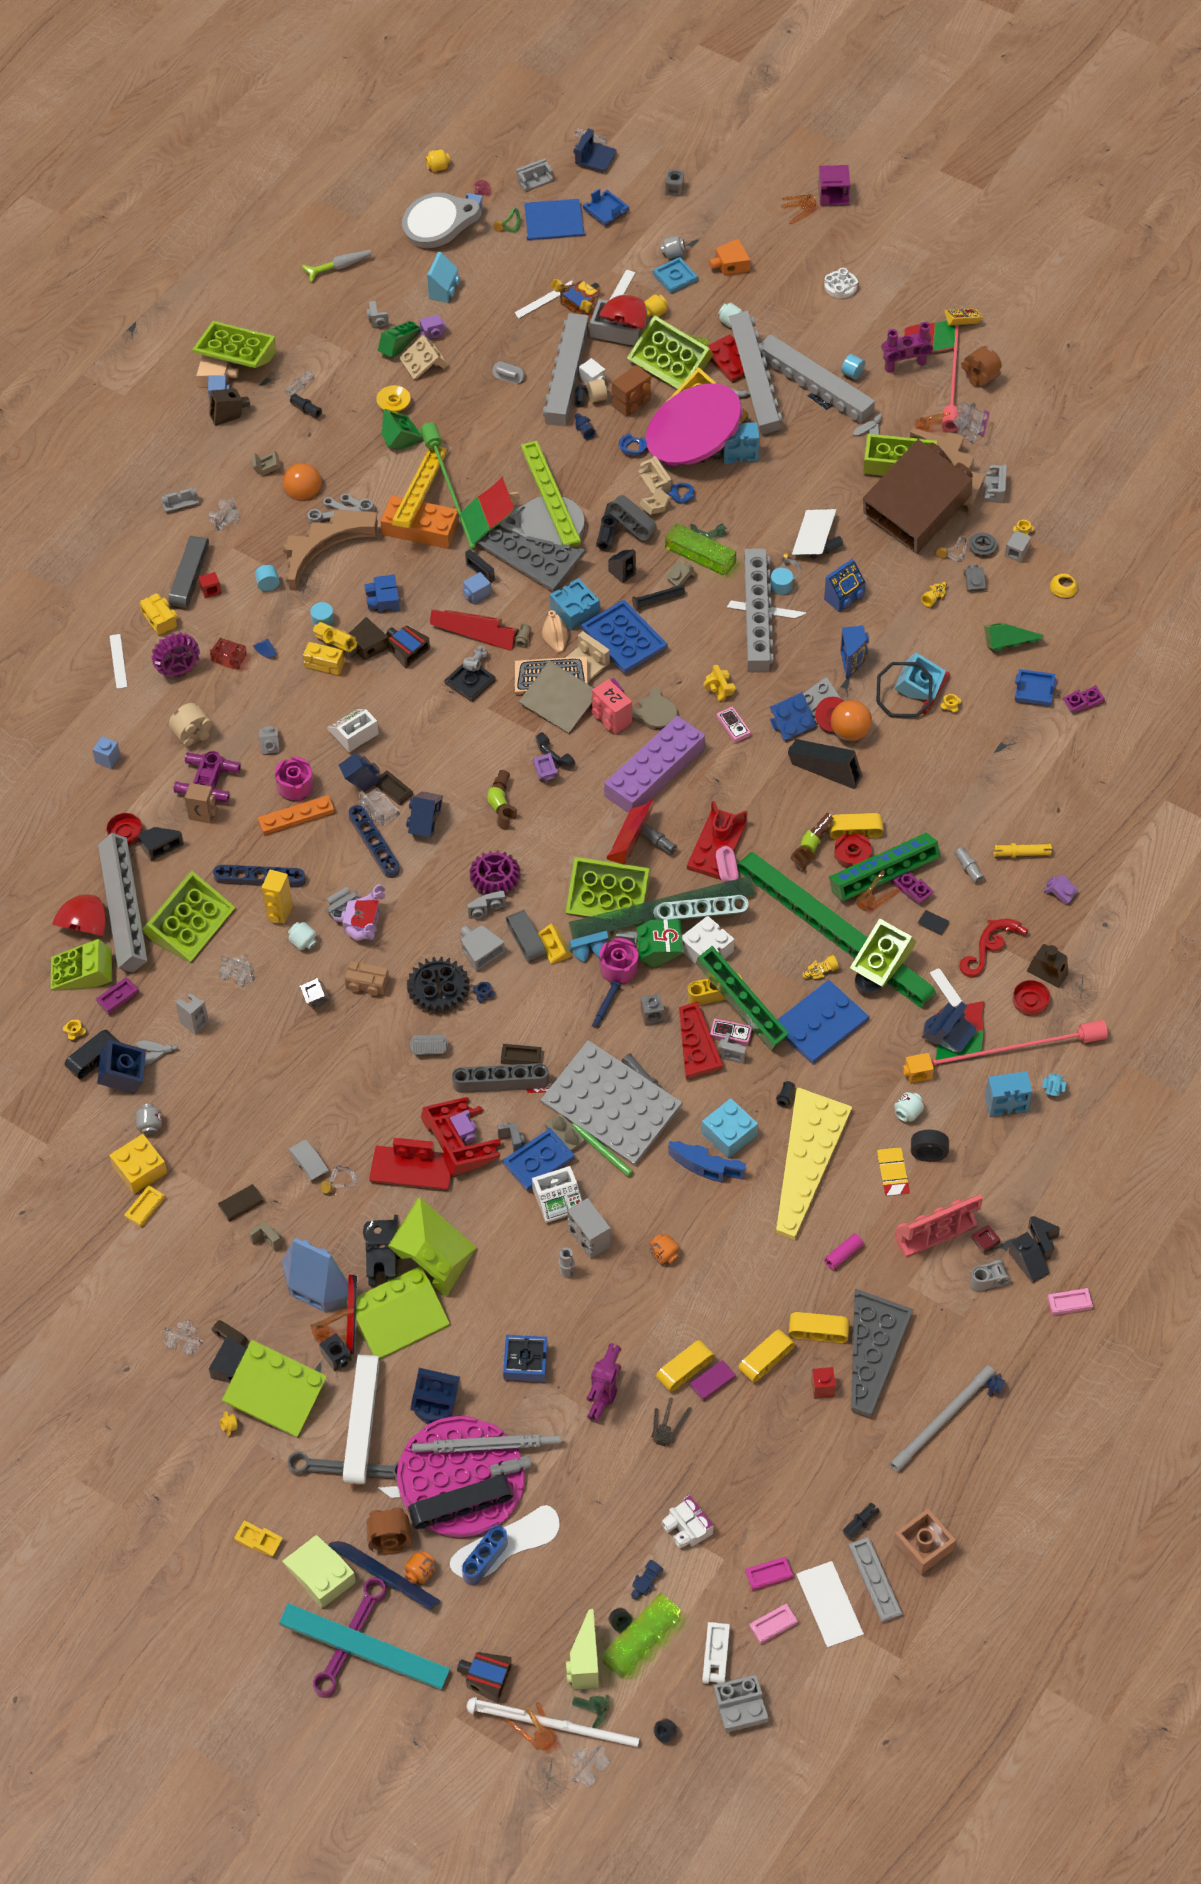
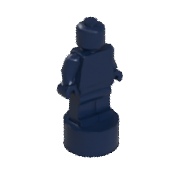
M580 413L575 414L577 431L581 429L584 439H592L596 434V430L592 425L588 424L591 420L586 416H581Z
M649 1560L643 1575H636L632 1584L635 1589L631 1593L632 1599L637 1600L641 1594L646 1595L654 1588L651 1582L655 1577H659L664 1570L655 1561Z

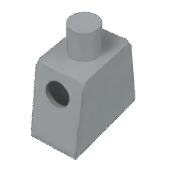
M466 925L461 929L460 934L463 936L461 939V949L476 972L505 953L504 941L484 926H479L472 930Z

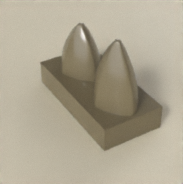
M561 1113L545 1123V1128L547 1130L551 1128L572 1152L585 1144V1139Z

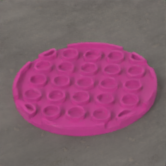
M710 383L688 388L673 396L659 408L648 425L646 441L649 452L653 457L656 456L659 462L669 466H678L679 464L691 465L714 455L726 445L725 442L730 437H733L739 428V421L743 416V406L738 395L725 385Z
M454 1416L434 1421L426 1425L424 1429L408 1441L401 1455L397 1469V1484L401 1500L407 1509L408 1506L415 1502L493 1478L490 1473V1466L494 1464L501 1465V1462L516 1458L520 1460L521 1454L518 1448L434 1453V1451L412 1452V1444L433 1443V1440L507 1436L503 1433V1430L492 1423L477 1420L475 1417ZM520 1468V1471L505 1475L514 1495L509 1501L426 1528L450 1537H472L486 1533L494 1526H499L514 1512L521 1499L525 1471L523 1468Z

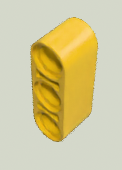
M878 813L833 815L834 820L829 824L831 828L829 833L832 839H838L844 834L848 836L854 833H859L866 838H879L884 834L882 815Z
M708 978L694 981L688 986L689 1004L698 1002L699 1006L727 999L719 990H712L717 988Z
M794 1312L790 1314L788 1335L791 1338L801 1340L845 1343L849 1337L850 1321L842 1316Z
M778 1329L745 1357L739 1364L738 1369L755 1383L793 1349L795 1342L781 1329Z
M697 1340L657 1372L656 1378L669 1392H673L711 1363L715 1354L702 1340Z

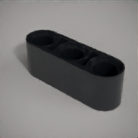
M102 1030L71 1054L65 1061V1067L78 1079L84 1078L99 1066L100 1051L108 1040L120 1041L108 1030Z

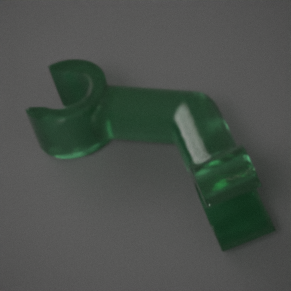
M690 524V529L694 531L686 530L688 537L698 536L706 540L716 536L723 537L727 534L725 531L727 528L724 524H719L710 532L699 530L694 524Z

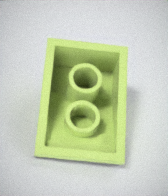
M317 1535L282 1561L321 1609L356 1583L354 1572Z
M593 1609L588 1610L570 1652V1661H566L567 1683L572 1682V1690L599 1688Z

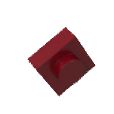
M989 1225L973 1233L971 1237L983 1253L998 1245L1001 1240Z

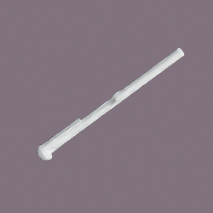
M473 1697L467 1702V1710L471 1714H474V1711H479L638 1747L639 1738L573 1724L566 1720L560 1721L524 1713V1710L477 1700V1697Z

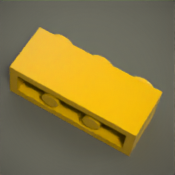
M269 870L261 887L267 920L273 923L285 924L293 907L288 874Z

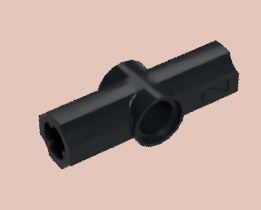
M613 501L607 503L604 516L601 519L596 547L602 551L611 549L614 536L617 534L618 520L609 511V506Z

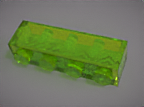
M675 523L665 536V549L724 577L736 564V551L732 548L719 544L717 541L696 533L685 526Z
M660 1593L602 1654V1663L621 1679L626 1674L628 1676L631 1675L637 1667L636 1664L641 1659L644 1660L649 1656L651 1648L656 1643L660 1644L666 1636L665 1633L670 1628L673 1629L680 1622V1608Z

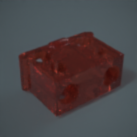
M219 638L213 649H210V660L212 662L237 670L240 669L241 663L247 656L245 645Z

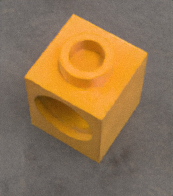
M929 1053L906 1057L905 1065L902 1066L904 1076L908 1077L909 1083L933 1079L934 1068Z

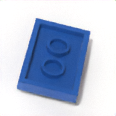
M549 1128L503 1159V1165L524 1189L529 1191L532 1189V1178L561 1169L574 1160L575 1155L555 1132Z

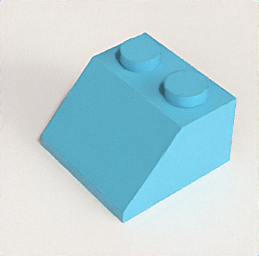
M438 252L427 274L429 299L448 303L450 297L454 296L456 285L460 283V275H458V268L445 255Z
M914 653L905 662H919L932 675V700H934L946 670L920 654ZM904 665L894 689L908 698L928 700L929 677L918 666Z

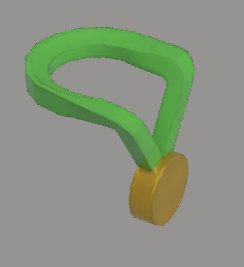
M513 208L510 216L503 222L495 221L493 228L496 231H502L504 228L517 232L521 221L519 210ZM515 212L516 224L514 228L505 225L512 219Z

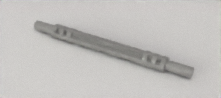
M539 1434L433 1440V1443L412 1444V1452L434 1451V1453L532 1448L546 1444H561L560 1435L539 1436Z

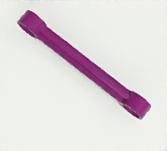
M370 1578L365 1582V1596L350 1622L349 1628L360 1632L375 1603L381 1602L385 1598V1584L379 1578ZM372 1585H380L383 1589L377 1596H371L367 1593L368 1588ZM336 1649L325 1671L315 1676L313 1687L319 1697L327 1698L334 1694L336 1690L335 1678L349 1653ZM322 1679H329L332 1682V1687L327 1691H320L317 1689L318 1682Z

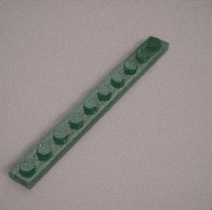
M747 876L571 921L568 924L573 940L603 931L609 932L656 920L653 914L654 908L664 902L735 895L746 897L755 894L751 877ZM701 903L697 905V909L704 907ZM683 905L679 906V913L686 912V908ZM665 907L660 908V914L663 917H666L668 914Z

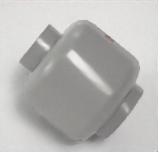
M679 236L665 238L663 245H661L662 254L666 255L668 259L682 257L684 252H686L684 239H681Z
M153 1104L142 1105V1108L136 1111L137 1129L145 1135L157 1133L162 1127L161 1110L154 1107Z

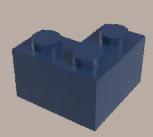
M421 791L410 799L409 809H411V815L407 818L406 822L409 834L425 837L434 835L436 816L441 813L443 795Z

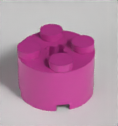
M291 757L290 760L286 761L284 759L276 766L275 778L280 795L290 800L302 801L311 793L314 781L312 769L308 761L300 757Z
M616 938L612 942H606L601 947L600 971L603 978L622 984H627L634 978L638 971V951L631 941Z

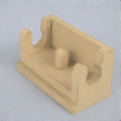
M656 456L640 464L641 467L647 466L639 470L638 474L652 495H654L657 488H660L665 493L671 491V478Z

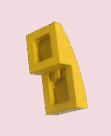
M244 1520L233 1541L253 1551L273 1557L283 1538L266 1528L262 1530Z

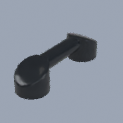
M540 732L536 735L538 749L545 754L551 753L553 761L560 768L571 769L575 766V760L570 754L566 753L560 757L548 747L550 740L546 734Z

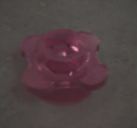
M478 180L474 184V193L476 195L489 194L490 184L486 180Z

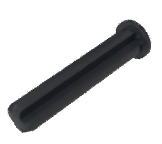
M679 585L638 598L634 596L632 597V603L637 611L640 607L685 594V589L683 585Z

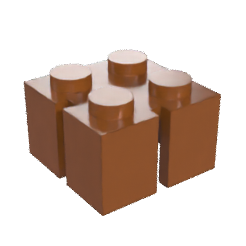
M635 365L612 382V406L626 417L634 413L638 406L641 407L643 404L648 403L651 399V376L638 365Z

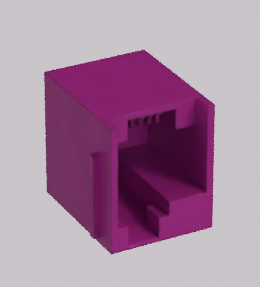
M849 165L819 166L818 189L820 205H849L851 187Z

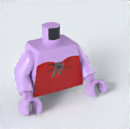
M376 885L373 892L367 896L348 901L346 911L335 910L334 921L343 922L344 932L355 941L363 939L373 941L380 914L378 898L381 900L385 898L383 893L385 888L382 885Z

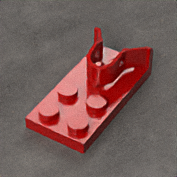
M712 801L711 812L688 861L687 870L721 880L716 860V851L723 846H728L735 852L747 825L748 811L735 815L718 810L715 801Z

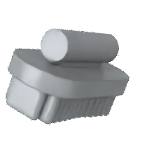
M501 361L493 366V375L496 378L514 384L521 383L524 380L525 373L520 367Z
M348 887L341 889L326 898L331 906L326 908L325 911L333 919L335 910L346 911L348 901L359 899L358 892L355 891L350 894Z
M442 1034L415 1035L410 1041V1049L415 1055L444 1054L448 1049V1039Z

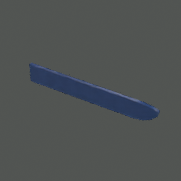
M341 1541L329 1543L328 1546L380 1578L386 1585L396 1588L429 1610L440 1603L441 1600L417 1585L410 1583L406 1578L356 1547Z

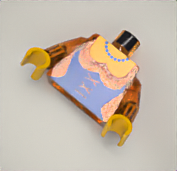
M553 279L550 287L554 288L555 292H560V304L572 313L582 315L594 313L599 300L598 292L601 291L599 284L593 283L589 286L584 281H579L576 284L564 285L560 280Z

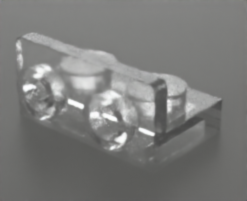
M378 787L367 794L363 791L359 792V805L363 806L369 812L374 822L377 821L381 826H384L400 815V811Z

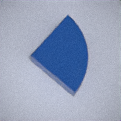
M268 638L253 645L255 650L265 657H273L277 654Z

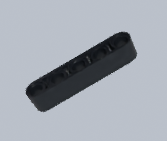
M500 1475L415 1502L408 1506L407 1509L414 1528L423 1529L507 1502L514 1495L507 1477Z

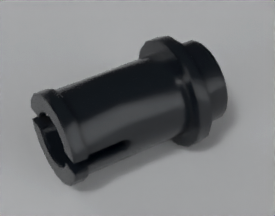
M579 384L575 388L576 398L574 404L577 407H582L586 404L585 400L588 389L586 385Z
M790 1081L783 1083L781 1092L776 1097L779 1106L787 1107L791 1104V1096L796 1087L794 1083Z

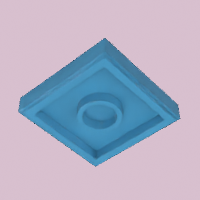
M681 257L652 270V274L670 294L698 281V276Z

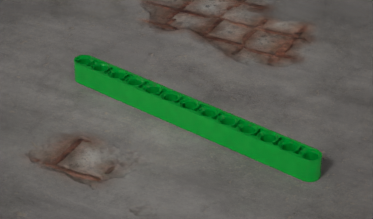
M754 852L748 853L737 863V869L742 875L854 959L857 957L868 938ZM904 964L898 968L887 982V984L919 1007H923L936 995V990L930 983Z

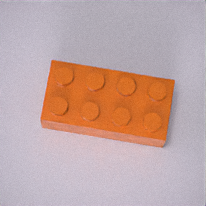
M391 495L380 521L382 535L449 549L459 525L458 509L422 502L410 528L392 525V520L403 498Z

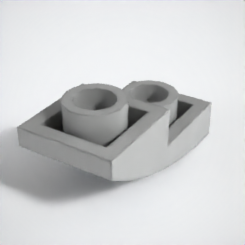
M504 891L484 895L469 903L468 917L481 918L488 916L487 910L505 908Z
M306 1139L288 1149L296 1164L302 1167L310 1181L328 1171L320 1156Z

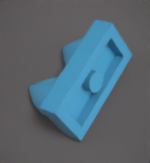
M607 931L570 940L568 943L569 950L573 951L579 960L585 962L589 955V946H591L595 955L600 958V949L608 940Z

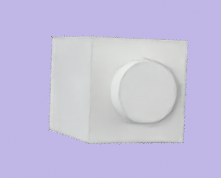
M592 358L579 366V379L585 384L601 378L605 382V369Z

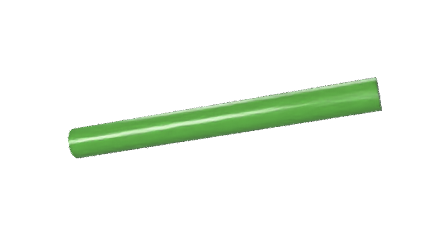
M572 1124L576 1131L627 1177L632 1175L633 1170L595 1137L577 1124Z

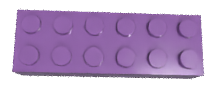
M676 716L604 783V796L627 813L632 808L645 805L705 749V734L679 716Z

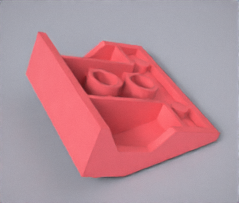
M982 1195L969 1197L964 1200H956L950 1206L940 1207L929 1215L917 1217L915 1221L900 1224L895 1230L894 1238L904 1256L909 1257L978 1227L973 1210H981Z

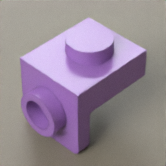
M551 753L532 759L539 780L544 779L547 782L555 779L558 769L555 768Z
M1063 874L1051 877L1047 881V887L1044 890L1046 894L1053 892L1064 904L1069 903L1078 891Z

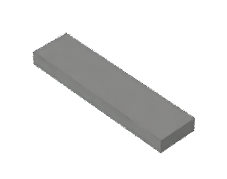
M869 1537L850 1543L848 1547L881 1623L902 1617L900 1607Z

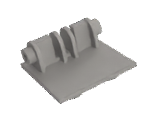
M827 677L803 693L815 724L817 723L815 710L819 702L827 697L840 698Z

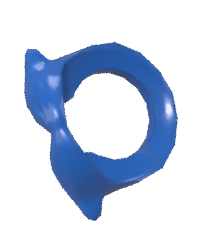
M687 483L673 485L671 492L668 493L675 502L683 504L695 497L693 486ZM679 486L688 487L690 490L681 499L676 488Z

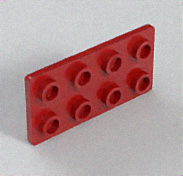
M394 1137L393 1147L375 1146L369 1181L448 1190L451 1172L445 1163V1153L434 1151V1142Z

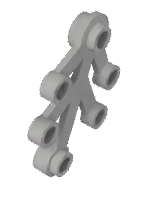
M349 494L341 495V503L334 501L331 497H326L323 500L326 509L375 511V505L371 500L363 499L359 501L352 498ZM351 504V505H353V506H355V507H350V508H349V507H347V505ZM312 509L308 512V521L310 523H320L322 520L330 519L331 516H334V511L321 513L318 509Z

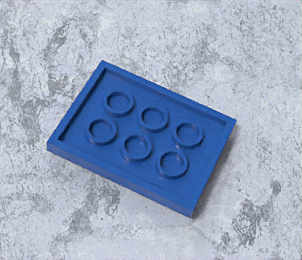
M625 600L618 602L581 625L583 632L610 650V660L624 674L668 648V644Z
M827 980L777 1020L789 1033L786 1041L813 1065L869 1020V1015L836 985Z

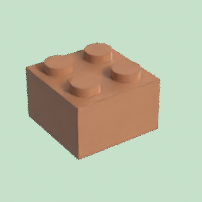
M927 1508L895 1532L893 1543L922 1575L954 1551L956 1539Z

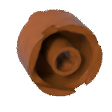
M981 346L965 357L961 363L962 369L973 386H985L1001 374V360L997 353L993 350L989 351L987 346Z
M396 1507L385 1511L373 1510L369 1513L370 1517L366 1521L368 1547L371 1551L376 1549L379 1550V1554L390 1555L403 1551L404 1546L408 1545L409 1547L411 1545L409 1517L402 1508Z

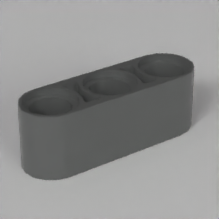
M620 495L610 504V513L640 540L649 539L656 531L657 525L654 520L628 497Z
M524 910L506 917L509 930L527 962L546 955L545 947Z

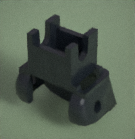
M394 1215V1220L367 1221L363 1226L362 1232L366 1241V1277H368V1286H376V1275L379 1272L385 1273L387 1282L397 1277V1259L401 1257L391 1250L388 1245L401 1226L399 1215ZM377 1227L381 1228L379 1234L374 1233V1229ZM385 1245L384 1248H378L377 1246Z

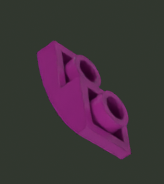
M1096 685L1083 692L1077 690L1063 697L1071 713L1084 711L1105 702V698Z
M910 872L904 873L892 881V884L903 894L919 904L934 893L922 879L917 880Z

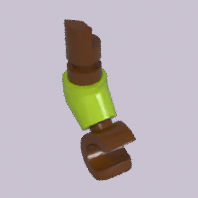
M499 770L493 786L488 790L487 801L495 812L498 813V826L503 830H507L509 828V818L507 816L512 819L516 818L517 809L508 805L505 799V789L510 773L506 770Z
M826 813L816 824V828L813 827L811 830H807L802 837L800 847L791 855V861L802 871L810 859H816L814 852L821 843L822 834L827 833L831 829L828 825L834 818L829 813Z

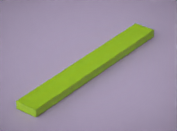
M538 441L522 444V453L562 545L564 546L565 544L570 547L581 545V540Z

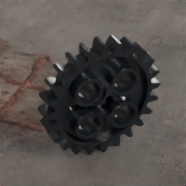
M441 956L439 961H436V958L433 957L432 962L425 959L424 965L419 962V969L413 967V973H409V980H407L409 998L413 999L414 1005L419 1004L420 1010L426 1007L427 1013L433 1009L434 1014L437 1013V1010H441V1013L444 1014L446 1008L451 1012V1006L459 1008L458 1002L464 1003V997H468L470 982L469 977H467V971H463V966H458L457 961L451 963L450 958L443 961ZM434 972H438L439 975V983L442 994L441 999H439L438 997V990Z

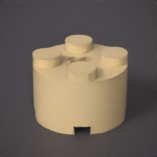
M195 703L185 704L177 709L179 712L176 715L173 714L171 716L169 727L185 747L208 739L212 721L199 705L197 706Z

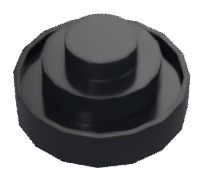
M859 973L856 974L855 987L860 993L874 995L882 989V986Z

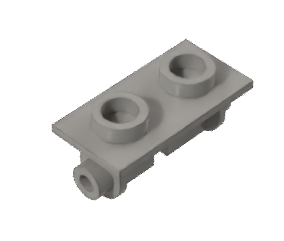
M191 487L180 491V494L174 492L167 495L164 494L161 497L165 512L199 504L196 489Z

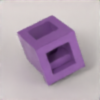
M439 314L419 319L422 336L425 335L428 339L444 336L443 331L446 330V324L444 320L441 321Z
M466 1110L450 1117L463 1143H473L476 1140L475 1132L477 1129L473 1120L470 1121L469 1111Z

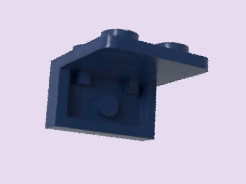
M588 128L585 134H582L578 145L576 144L574 147L575 164L605 172L617 154V150L595 143L594 130Z

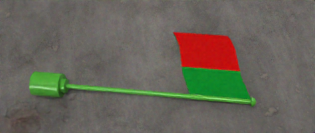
M426 423L420 428L423 440L428 449L435 450L455 507L458 509L459 518L469 542L468 547L473 550L475 544L486 533L506 520L513 513L515 507L502 476L491 488L475 498L461 512L438 450L442 445L439 430L435 423Z

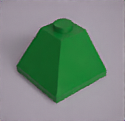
M388 409L383 411L381 435L389 448L402 450L423 441L422 434L409 416Z

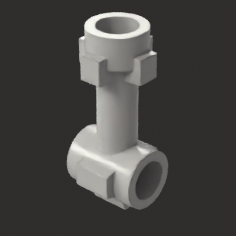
M478 646L473 651V657L464 659L463 668L469 671H478L480 669V660L482 661L483 657L487 656V649L484 646Z

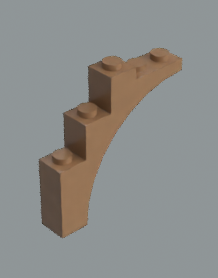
M912 428L910 438L937 441V445L945 452V459L954 466L958 462L962 463L972 472L974 455L961 452L964 436L947 432L945 437ZM972 472V495L956 513L971 517L983 489L985 475L977 472Z
M335 509L334 516L330 518V524L311 522V528L307 530V537L288 535L287 542H284L283 552L287 555L288 568H290L285 576L289 589L297 590L300 577L305 568L325 549L348 539L376 537L378 525L377 512Z

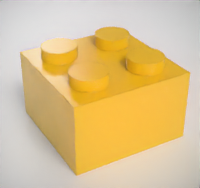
M144 1134L109 1155L112 1167L133 1194H136L168 1173L165 1161Z

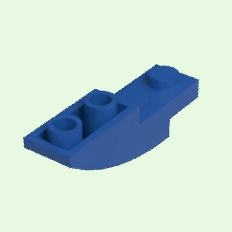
M669 1141L668 1154L689 1171L723 1183L724 1176L744 1180L746 1163H742L739 1160L722 1159L719 1156H708L709 1149L700 1145L693 1146L681 1141Z

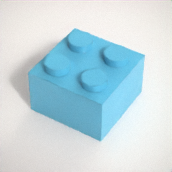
M730 1098L702 1120L701 1133L729 1159L757 1136L758 1123Z

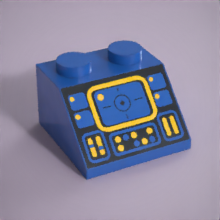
M849 560L826 576L824 600L838 612L848 608L852 602L862 598L865 594L866 582L855 560Z
M864 625L842 627L840 652L846 678H850L865 661V655H868L866 643H869L868 632L865 633Z

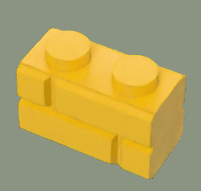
M156 593L140 601L142 614L159 636L177 627V614L173 609L170 610L168 608L169 604L165 598H161Z
M312 642L308 643L303 654L306 668L340 675L345 663L343 650Z

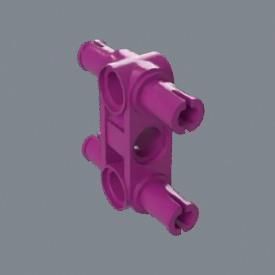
M928 322L920 324L919 333L899 338L897 330H888L887 341L881 346L886 372L892 373L895 371V362L917 357L916 362L921 366L927 363V355L933 351L932 337L930 335L931 326Z
M209 751L202 755L187 752L185 764L199 766L193 783L211 786L213 795H215V801L228 803L230 792L215 788L221 772L229 771L239 774L241 762L226 760L216 751ZM175 781L174 793L186 795L189 784Z
M614 1343L609 1344L605 1357L599 1362L597 1361L592 1370V1387L586 1399L590 1403L593 1401L587 1418L591 1421L595 1418L594 1422L600 1421L604 1408L613 1403L617 1393V1377L622 1366L616 1363V1360L622 1348L616 1344L614 1349Z

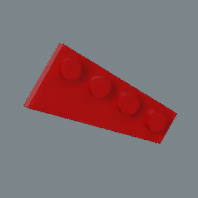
M698 1002L679 1007L686 1080L722 1070V1061Z

